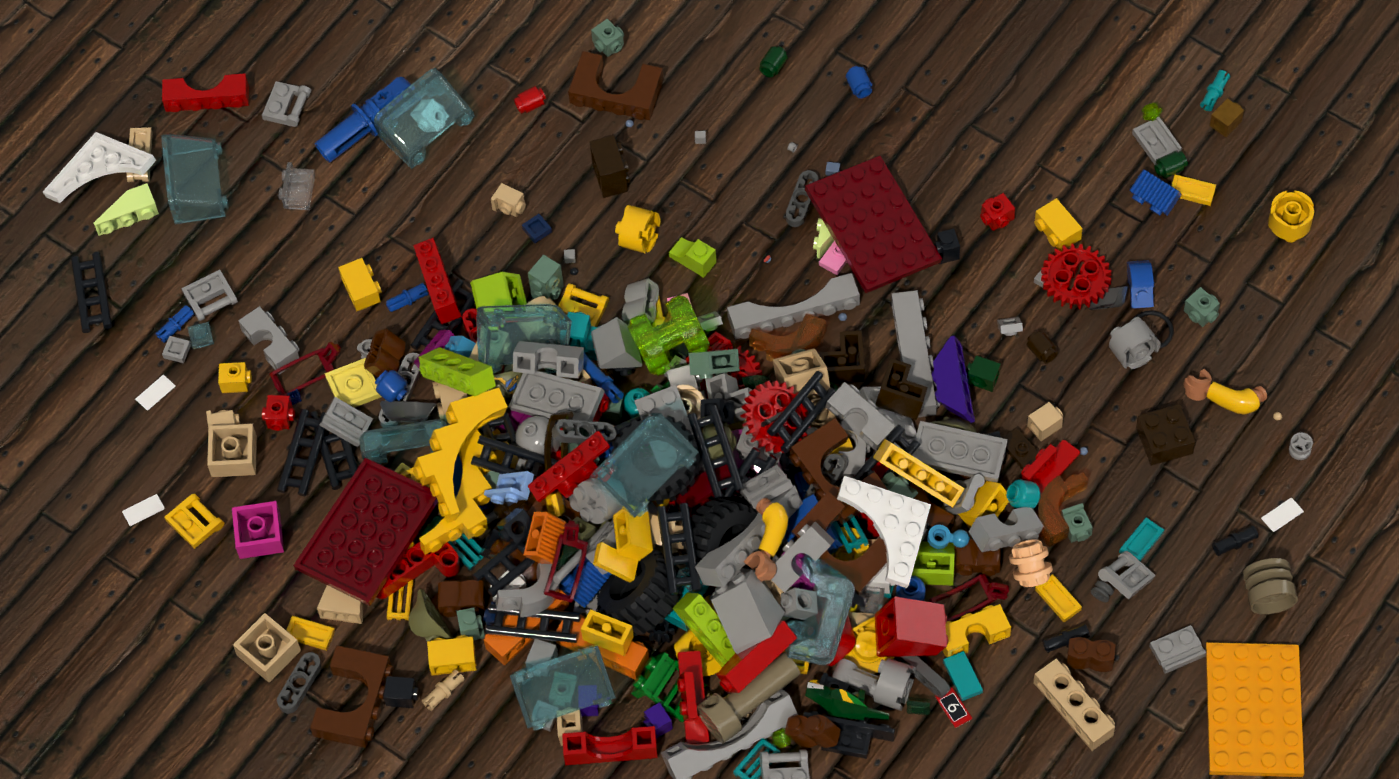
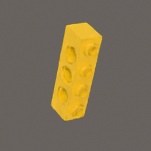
M886 439L883 440L873 456L874 459L952 508L965 489Z

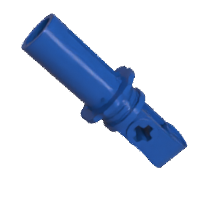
M397 77L384 89L378 91L371 99H367L361 107L353 103L351 107L354 113L317 140L314 145L325 160L331 163L369 132L375 137L378 136L377 126L386 123L387 119L412 102L417 96V89L404 77Z

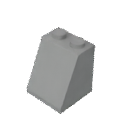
M753 570L745 574L743 572L739 573L724 587H716V592L711 599L736 654L770 638L785 613L765 585L757 579Z

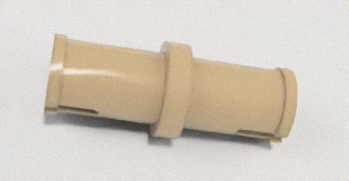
M453 670L443 682H438L435 685L436 688L422 699L425 707L429 705L427 709L432 711L444 698H449L451 692L465 680L462 674L457 675L459 671Z

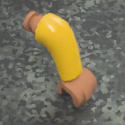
M1205 369L1200 371L1199 379L1193 375H1188L1183 384L1185 394L1190 399L1201 401L1207 397V399L1217 405L1242 415L1258 410L1260 403L1267 399V393L1261 386H1257L1252 390L1248 388L1234 390L1217 382L1211 384V375Z
M763 498L756 506L757 512L762 515V521L765 523L764 535L758 548L760 551L751 553L744 561L745 564L755 570V575L761 582L764 580L770 581L776 574V564L770 557L776 555L788 527V515L785 508L778 502L772 503L768 498Z

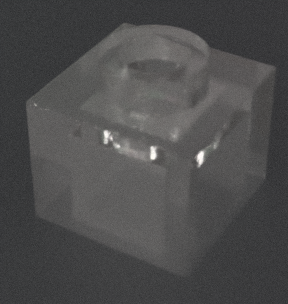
M868 586L861 593V596L868 600L865 607L860 606V611L872 614L877 613L884 605L885 588Z

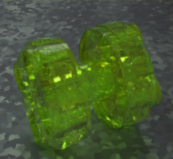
M677 295L665 303L672 317L671 320L652 328L646 314L643 313L631 318L628 323V329L650 374L660 376L672 369L665 352L682 343L685 344L689 353L708 351L710 343L688 298Z

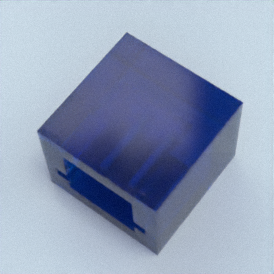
M298 389L287 393L290 396L292 405L302 401Z

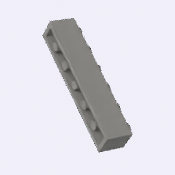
M918 290L892 293L891 305L900 361L911 365L907 381L928 387L918 417L936 415V407H940V403H938L935 396L934 387H937L931 374V368H934L933 357L928 355L927 350L930 349L929 336H925L924 330H927L926 317H922L921 311H924L923 298H919Z

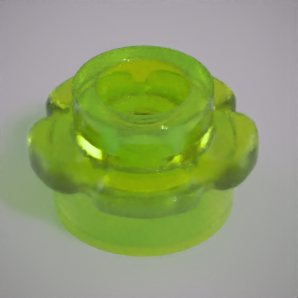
M1150 103L1142 108L1143 119L1148 121L1156 120L1157 117H1160L1162 108H1159L1157 103Z
M785 728L777 730L771 735L773 739L772 745H778V748H783L791 743V738L784 733Z

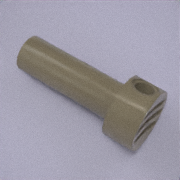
M783 653L770 663L740 693L730 692L722 698L715 692L697 705V713L712 735L723 744L742 730L740 719L801 675L800 671L791 657Z

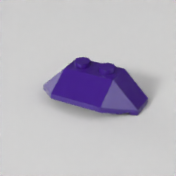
M951 336L933 361L934 371H932V378L937 385L935 396L938 403H941L947 410L972 423L975 422L963 347L955 336Z

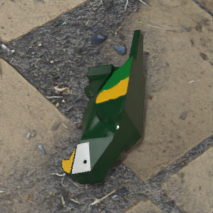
M810 680L807 683L805 696L820 704L829 716L864 720V717L889 720V713L867 708L864 704L865 690L859 689L858 692L850 693L843 689L829 688L817 683L818 680Z

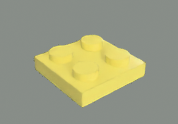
M366 358L325 373L326 380L334 397L354 408L382 397L376 392L377 385L375 384L374 375L364 368Z

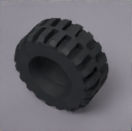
M648 414L643 415V420L637 422L634 419L630 421L631 426L629 428L624 426L620 431L622 436L616 437L614 441L615 448L612 449L611 454L613 469L626 493H631L632 498L636 500L641 498L647 504L656 501L657 505L664 504L666 499L673 502L677 500L676 495L680 493L683 496L688 492L687 486L692 487L695 483L694 477L699 474L700 455L696 441L691 431L686 429L685 424L681 421L676 422L672 416L668 415L665 419L662 417V414H654V418H649ZM656 442H663L673 446L677 453V459L668 472L659 476H647L637 470L635 460L638 453L645 446Z
M726 499L711 500L705 503V506L699 507L696 510L697 513L690 517L697 564L708 552L719 548L722 536L729 528L731 529V540L742 533L757 516L756 510L745 504ZM682 542L681 544L682 546H684V550H682V555L687 554L685 542ZM745 564V565L742 567V568H745V569L753 570V569H752L751 567H749L747 564Z
M653 548L651 553L638 561L634 581L629 583L613 574L610 575L604 585L601 586V589H599L600 593L597 595L598 611L601 614L632 625L634 636L646 634V631L655 629L657 624H661L665 620L664 618L668 614L670 615L673 611L672 608L679 601V595L682 594L683 587H678L677 595H669L664 555L656 548ZM674 565L676 578L683 577L681 570Z

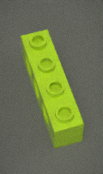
M440 347L419 356V369L424 378L472 396H477L496 387L492 366Z
M687 592L672 609L721 667H723L735 654L718 615L700 594Z

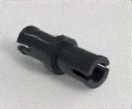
M1253 525L1237 533L1231 532L1228 537L1212 543L1213 551L1217 556H1221L1232 549L1238 550L1242 548L1243 544L1257 539L1258 532Z
M1084 623L1067 631L1065 629L1061 630L1060 634L1042 639L1045 651L1050 653L1064 646L1068 648L1069 639L1089 638L1090 635Z

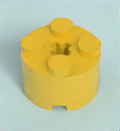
M1284 191L1279 193L1273 199L1269 213L1268 226L1271 231L1279 238L1290 243L1306 236L1311 229L1314 217V205L1311 198L1300 191L1288 193Z
M627 205L622 221H618L615 228V233L619 234V246L641 253L650 252L658 238V233H655L656 226L660 227V215L654 211Z

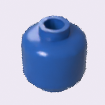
M385 370L375 381L377 385L376 392L388 402H393L396 399L400 402L408 393L405 390L408 385L407 381L395 370L389 372Z
M911 575L907 588L897 585L896 597L924 601L926 591L924 582L920 578Z

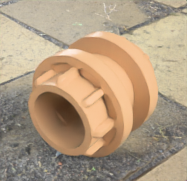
M1037 539L1015 544L1011 550L1012 554L1009 555L1010 563L1018 566L1013 571L1014 579L1019 581L1023 587H1034L1046 583L1049 580L1050 573L1053 571L1052 564L1044 562V558L1049 555L1048 548L1043 546L1042 541Z

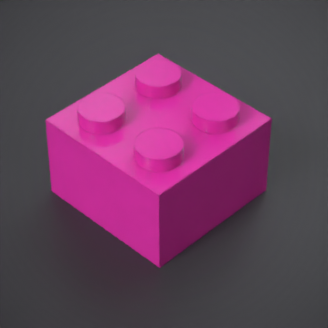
M276 501L232 507L235 547L240 559L284 552L281 517Z

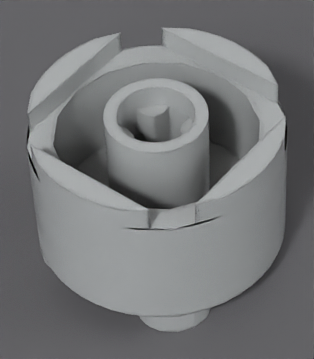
M1140 317L1133 318L1122 327L1114 328L1110 333L1112 338L1109 342V348L1126 369L1128 366L1130 369H1136L1145 365L1152 359L1150 355L1155 350L1157 353L1160 349V341Z
M602 472L581 482L578 487L574 488L573 494L580 509V516L585 522L590 521L595 524H601L613 518V515L627 504L626 491L619 480L615 481L612 478L613 474Z
M890 658L887 661L882 659L878 668L880 677L878 682L874 681L870 691L874 702L902 711L901 703L906 704L914 679L910 678V674H915L916 667Z

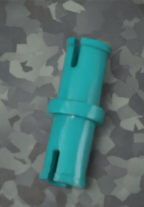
M1219 70L1212 84L1208 85L1207 93L1200 103L1201 108L1206 105L1204 110L1212 111L1218 98L1223 95V89L1230 79L1229 73L1225 77L1226 71Z

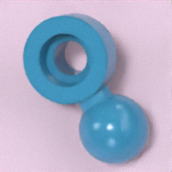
M935 525L929 530L927 540L930 546L935 549H943L949 542H952L958 548H962L969 543V535L964 530L950 533L947 527ZM935 536H940L942 541H937Z

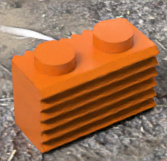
M534 512L523 556L540 564H552L557 540L560 534H564L566 522L548 512Z

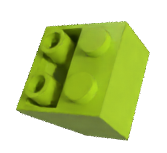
M499 272L470 282L479 320L515 324V318L519 311L522 314L526 310L524 306L527 302L520 274Z
M921 541L912 576L920 578L924 585L953 586L955 545L949 543L943 549H935L928 542Z

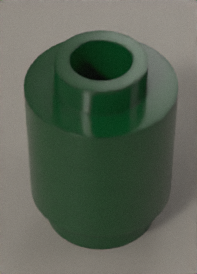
M780 46L770 47L760 62V72L769 78L777 75L788 59L786 51Z
M1174 151L1156 159L1154 169L1158 176L1166 179L1183 171L1188 166V162L1182 151Z

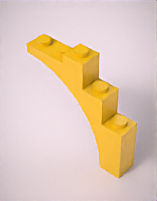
M500 388L451 402L446 412V419L450 425L433 431L429 440L433 453L417 457L413 467L414 475L417 480H420L422 486L430 484V491L434 497H437L439 502V512L442 517L445 516L447 523L456 521L459 514L453 486L454 464L463 444L475 431L488 422L504 416L507 404Z
M478 430L469 437L459 451L463 472L460 489L456 497L459 509L456 521L447 523L444 517L432 530L419 538L420 547L425 555L438 551L442 545L449 541L457 540L463 533L469 540L474 536H481L488 529L487 518L478 506L487 504L491 499L484 495V491L491 490L492 487L483 476L491 470L471 464L473 456L480 458L484 446L477 443L481 435ZM491 451L488 461L497 463V456Z

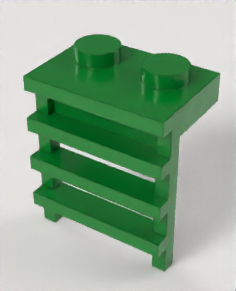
M666 652L655 657L651 656L644 666L646 670L643 675L640 674L633 682L634 689L631 694L637 699L647 696L656 704L660 702L664 710L680 722H684L683 716L679 714L680 701L675 709L669 706V703L678 691L677 681L664 701L658 698L675 669L679 671L678 661L671 659Z

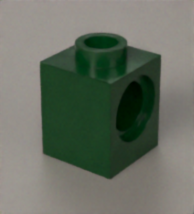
M976 356L973 363L969 362L966 369L968 384L993 392L1000 375L1001 364Z

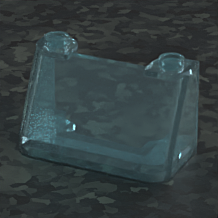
M433 68L376 114L374 124L379 138L412 169L425 160V147L454 123L458 126L468 125L475 115L443 74L436 68Z
M178 134L161 135L167 198L174 223L180 224L226 217L225 208H228L227 196H223L221 192L218 167L219 155L223 154L221 142H217L215 138Z
M551 304L478 307L476 313L478 361L492 366L494 375L500 371L501 365L513 364V351L518 341L569 346L572 321L560 307ZM545 368L548 372H557L553 368Z
M652 413L595 469L590 478L628 514L634 518L636 516L641 517L649 509L647 506L649 503L648 499L679 468L684 466L686 468L690 467L696 461L695 456L699 452L661 413Z
M435 419L366 431L360 437L363 460L367 458L378 464L382 462L387 463L388 452L430 446L429 440L433 431L448 426V424L443 420Z
M805 554L802 571L806 578H809L810 583L815 584L813 591L817 593L818 614L804 619V622L791 620L786 623L797 639L785 649L788 658L818 665H827L835 658L855 593V587L848 577L822 559L818 558L814 561L809 555Z
M597 644L510 674L527 728L532 727L533 731L546 727L545 722L588 706L598 704L599 708L611 705L613 704L612 699L616 698Z

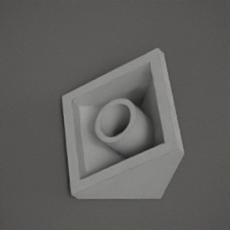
M618 317L591 332L599 369L642 367L634 329Z

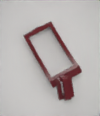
M329 342L325 349H318L271 372L270 376L279 394L290 396L326 377L323 374L286 393L276 374L315 355H318L326 372L333 371L335 369L332 362L340 353L341 347L338 344ZM330 349H331L332 352L330 353V355H329V356H326L327 353H328V352L330 351Z
M573 520L565 523L564 534H560L558 537L551 570L544 589V595L571 603L578 587L588 542L578 539L579 524H575ZM561 544L582 550L570 596L549 590L557 566Z
M982 574L955 589L930 598L928 601L937 603V601L950 597L980 582L988 600L947 619V621L954 622L965 614H973L997 599L1005 600L1010 590L1008 585L994 582L989 583L986 575ZM997 589L1000 593L993 592V590Z

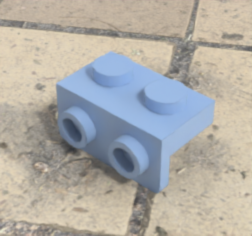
M529 471L499 474L496 489L485 490L484 495L491 498L490 501L496 504H504V502L517 503L519 500H528L530 493L528 485L533 481L534 474Z

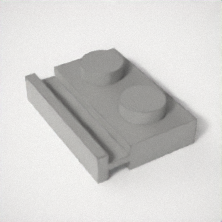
M1160 117L1133 129V136L1154 165L1156 164V159L1174 151L1179 152L1182 149Z
M334 397L319 425L358 447L373 418Z
M775 465L743 483L745 489L740 492L748 503L752 505L753 509H756L761 499L768 498L771 500L793 488V485L780 467Z
M1191 625L1150 642V648L1159 665L1162 666L1164 674L1206 656V651L1201 646L1202 644Z

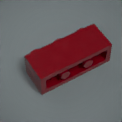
M727 465L714 469L718 481L731 477ZM706 471L696 476L692 487L687 486L688 492L682 496L680 493L676 495L677 500L674 502L679 511L681 503H688L691 517L697 513L696 510L699 507L705 506V503L717 500L714 498Z

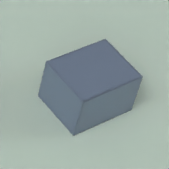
M827 162L826 175L830 176L840 172V163Z

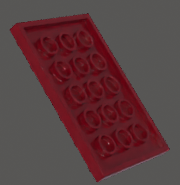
M881 156L805 186L807 195L865 293L941 263L942 257Z
M364 458L293 566L295 570L371 606L437 505V497L432 495L430 488Z

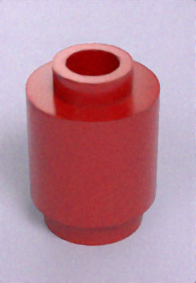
M533 86L518 94L513 100L518 111L522 114L524 112L529 113L544 105L543 100L546 99V96L541 88L537 89L536 86Z

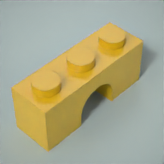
M989 605L978 613L965 614L954 622L947 621L946 634L948 636V644L943 649L945 657L947 658L963 651L965 654L968 653L969 642L966 637L974 632L983 634L989 644L1010 637L1011 626L1001 605Z

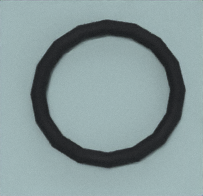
M1143 311L1137 314L1135 317L1141 318L1147 315H1154L1165 320L1169 327V335L1161 343L1160 349L1167 346L1174 334L1173 324L1169 318L1156 311Z

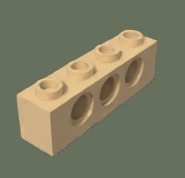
M1055 659L1035 673L1034 684L1091 751L1114 736L1115 723L1113 719L1100 710L1097 700L1087 695L1083 684L1079 680H1074L1069 668L1064 663L1061 664ZM1064 684L1066 688L1059 689L1056 687V685ZM1079 701L1081 705L1073 706L1070 702ZM1093 718L1096 720V722L1088 723L1085 719Z

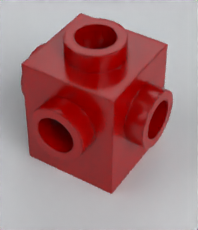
M1002 193L995 198L987 199L982 204L980 217L982 222L986 226L989 225L992 231L998 228L1006 227L1010 221L1014 220L1015 207L1005 194Z
M267 396L266 407L262 408V420H265L267 428L275 431L290 429V421H294L295 410L292 408L290 396Z

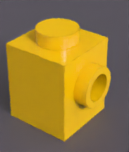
M245 362L219 364L218 383L221 392H248V383H252L251 370H247Z

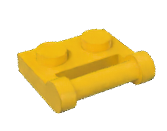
M569 283L558 308L565 318H567L568 312H583L586 315H590L591 326L597 327L607 308L609 297L592 294L578 289L576 285ZM575 296L598 304V306L593 308L571 299Z
M191 494L164 517L166 522L194 549L214 532L221 530L225 524L223 520L219 517L216 518L200 502V498L196 494ZM194 507L209 524L205 527L189 511L190 508Z

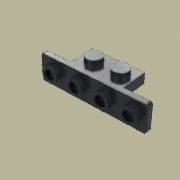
M811 711L809 713L804 712L803 716L808 718L813 715L823 714L817 711ZM825 716L841 731L837 745L829 748L821 747L823 751L867 759L871 738L894 742L895 729L888 725L879 724L877 726L868 724L864 720L851 721L843 717Z

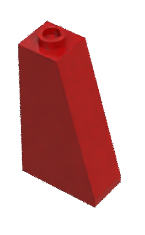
M780 620L770 638L739 654L735 653L716 674L721 680L719 682L721 687L725 691L740 693L797 639L784 620Z

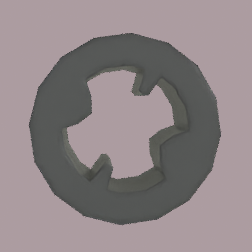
M1096 581L1095 587L1091 589V594L1102 602H1108L1109 596L1114 593L1113 588L1103 581Z

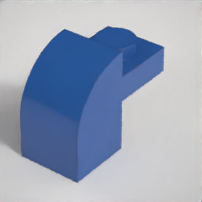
M1127 261L1131 308L1154 307V280L1150 261Z

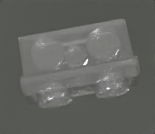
M287 162L286 169L282 171L283 188L280 187L279 200H282L284 209L309 210L315 179L314 170L293 168L292 162Z

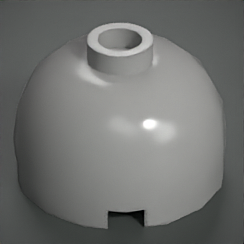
M533 416L522 421L515 434L517 447L544 455L545 435L549 419L542 416ZM553 435L551 454L553 452L556 453L560 446V442Z

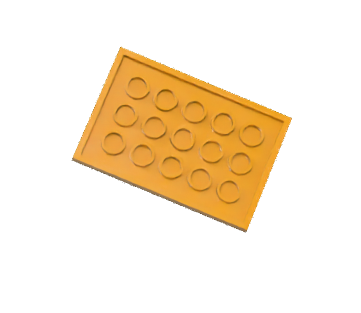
M1206 643L1209 775L1303 777L1304 756L1299 645Z

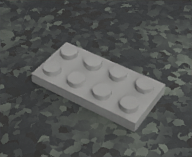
M536 371L535 374L523 373L508 407L515 412L530 416H542L550 419V416L554 413L572 411L574 414L573 420L593 421L605 391L600 387Z
M676 385L634 400L641 420H643L642 416L647 414L649 418H654V414H662V417L665 419L669 415L674 417L676 422L681 421L685 424L686 429L690 430L693 434L686 409ZM651 443L661 473L664 474L675 464L677 459L676 450L667 443ZM700 456V463H699V468H700V470H701V469H704V465H703L701 456Z
M920 421L915 440L921 445L912 456L936 470L968 477L980 474L986 481L998 483L1008 439Z

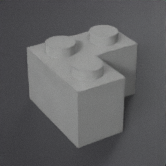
M726 373L705 379L708 399L722 398L734 401V423L746 420L741 417L742 414L746 413L741 406L748 404L744 398L751 396L749 391L752 389L744 388L739 390L737 379Z

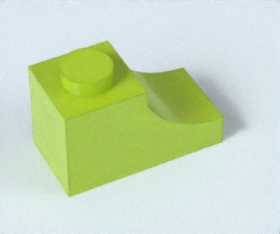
M681 237L669 251L670 258L703 278L716 264V250L699 239L696 242H691Z

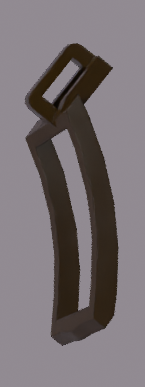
M572 411L554 413L550 416L544 443L545 471L552 467L551 440L555 422L561 419L573 420L574 414ZM561 443L562 459L568 454V443Z

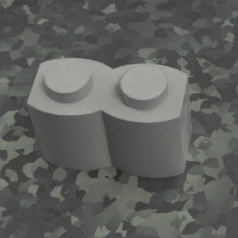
M649 278L628 284L624 295L626 303L623 307L622 319L631 328L653 323L656 318V302L659 297V288Z

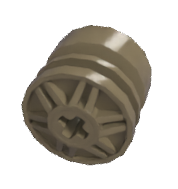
M1281 558L1264 559L1252 563L1243 570L1245 587L1249 591L1250 609L1254 613H1279L1293 607L1298 602L1295 584L1291 582L1293 576L1290 572V563L1287 560Z

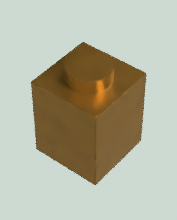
M1227 98L1212 113L1210 127L1224 137H1227L1242 122L1244 110L1238 103L1232 102Z

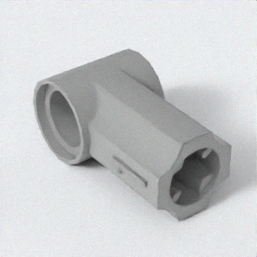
M841 659L838 662L831 676L850 684V688L854 690H865V694L871 697L872 685L874 681L878 682L879 679L878 676L859 669L855 663L847 659Z

